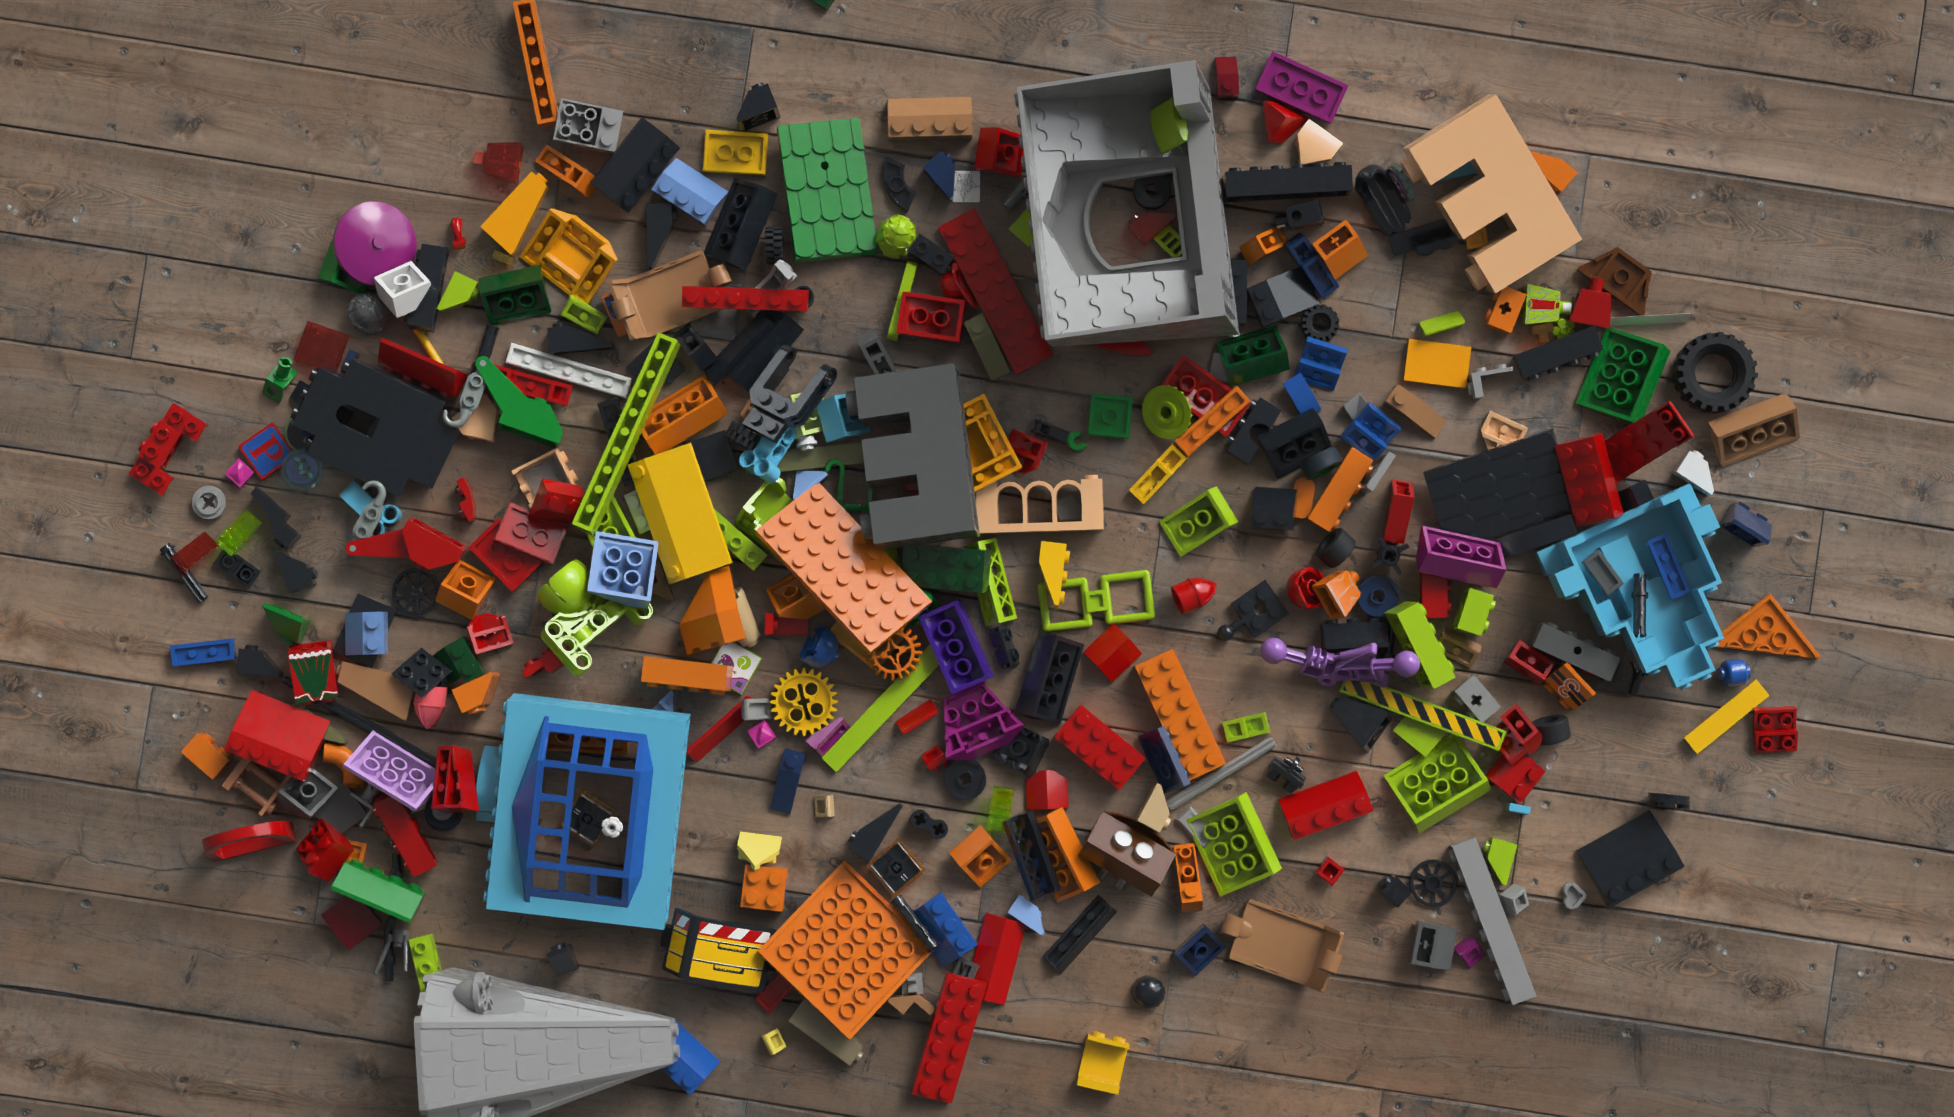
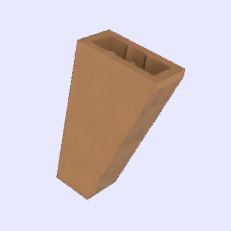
M342 661V665H338L336 671L338 683L403 720H410L415 692L394 677L392 672Z

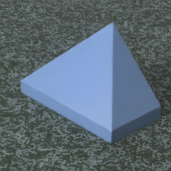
M797 470L793 499L795 500L811 486L821 483L828 477V474L825 471Z

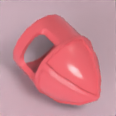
M435 686L423 698L415 693L414 711L425 729L435 725L443 715L447 707L446 696L448 687Z

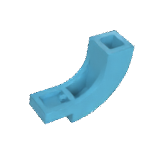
M485 745L483 749L476 785L479 812H476L477 821L495 823V819H492V811L497 803V798H494L495 786H498L500 779L496 777L497 766L500 765L502 757L498 756L499 747Z

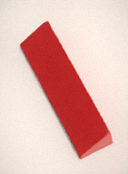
M747 695L744 699H753V698H752L751 696H748V695ZM742 701L687 748L686 753L694 761L699 762L744 722L741 709Z

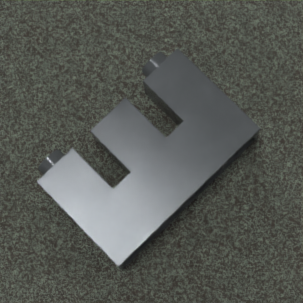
M955 363L854 378L855 390L846 392V403L850 417L859 415V420L865 427L910 421L912 433L861 440L866 482L872 488L918 482L919 495L869 502L870 514L861 515L860 518L864 541L873 540L874 545L878 549L886 550L979 537L980 532L960 371Z

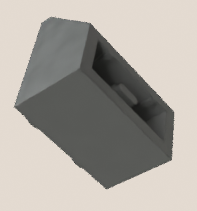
M1416 920L1408 962L1430 968L1450 970L1458 929Z

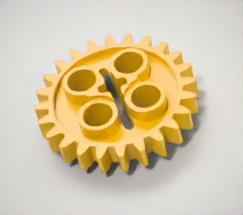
M805 668L802 669L801 674H799L797 669H794L793 676L786 672L788 679L779 678L782 683L781 686L774 685L778 691L771 692V695L776 697V700L770 701L771 704H776V707L771 712H778L774 719L781 718L782 721L779 726L787 724V732L794 728V735H797L799 730H802L803 736H806L807 730L813 735L814 728L821 730V724L828 725L827 718L834 719L830 713L831 711H837L836 708L832 707L833 704L838 703V700L833 699L837 692H831L830 690L834 684H826L829 679L828 677L823 680L821 679L822 672L815 676L814 669H811L809 674L806 673ZM809 683H815L817 686V692L814 695H809L806 692V686ZM798 684L802 685L805 699L810 700V702L807 703V708L811 717L810 720H807L804 706L799 705L798 701H801L802 698L798 689ZM790 688L795 689L797 692V697L793 701L788 700L785 695L786 691ZM819 703L822 705L823 712L820 715L812 713L811 708L813 704ZM794 709L802 711L803 716L801 720L795 721L792 719L791 712Z

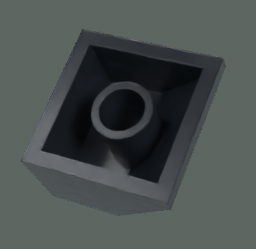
M1255 487L1250 527L1253 529L1295 531L1297 489Z

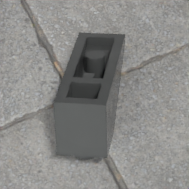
M874 328L855 338L874 375L897 372Z

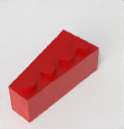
M384 792L378 793L375 796L372 810L376 818H381L384 825L382 827L387 837H392L394 844H392L397 855H402L404 859L403 865L407 873L411 872L413 877H416L437 866V858L425 835L420 836V825L415 817L411 818L410 808Z

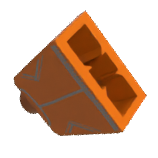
M1347 570L1333 572L1312 586L1330 619L1346 617L1359 599L1361 592L1356 583L1360 577L1356 572H1349Z

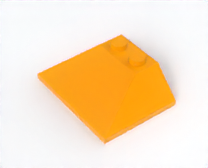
M552 208L549 209L520 255V258L530 266L540 265L543 276L569 296L572 294L587 304L590 303L618 260L610 242L576 215Z
M985 394L964 403L974 492L1022 468Z

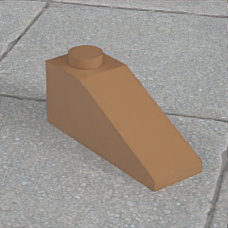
M1399 384L1394 386L1383 404L1433 438L1437 437L1447 420Z

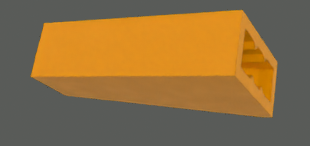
M531 171L480 226L513 257L517 255L549 190V187L546 185L548 180L540 173L535 175Z

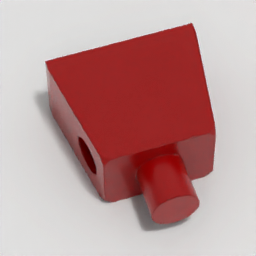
M1592 277L1589 289L1579 288L1572 305L1571 314L1568 315L1569 321L1610 328L1611 294L1602 291L1604 279Z

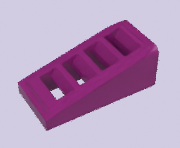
M839 717L808 737L805 742L817 755L823 757L850 727L842 717Z

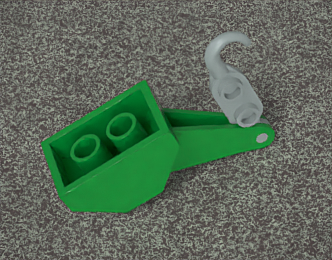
M486 356L478 357L475 363L477 370L468 376L460 398L461 414L459 419L451 421L447 416L448 411L444 410V422L453 428L464 425L468 417L478 407L486 386L501 412L498 429L554 449L559 448L563 430L551 406L546 404L547 401L539 397L528 399Z

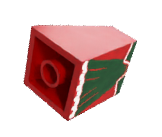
M325 640L290 645L288 658L295 704L310 705L316 700H322V702L334 701V698L338 697V686L332 641Z

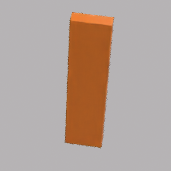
M1236 386L1190 426L1186 432L1174 441L1175 444L1188 457L1251 401Z

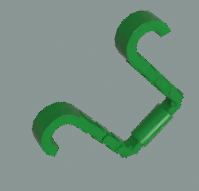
M829 460L825 466L826 472L830 471L831 465H839L837 502L846 511L862 512V510H865L867 512L869 510V502H872L873 488L868 484L867 504L865 506L848 502L842 504L844 465L840 460Z

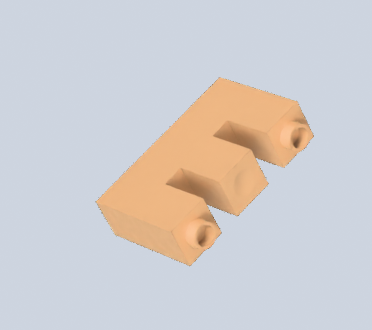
M1496 94L1486 95L1403 147L1407 158L1402 160L1400 165L1412 183L1421 179L1424 184L1432 185L1470 161L1477 176L1435 201L1449 227L1458 238H1467L1500 216L1507 223L1508 230L1467 255L1472 265L1464 271L1477 291L1486 287L1488 291L1497 293L1582 240Z

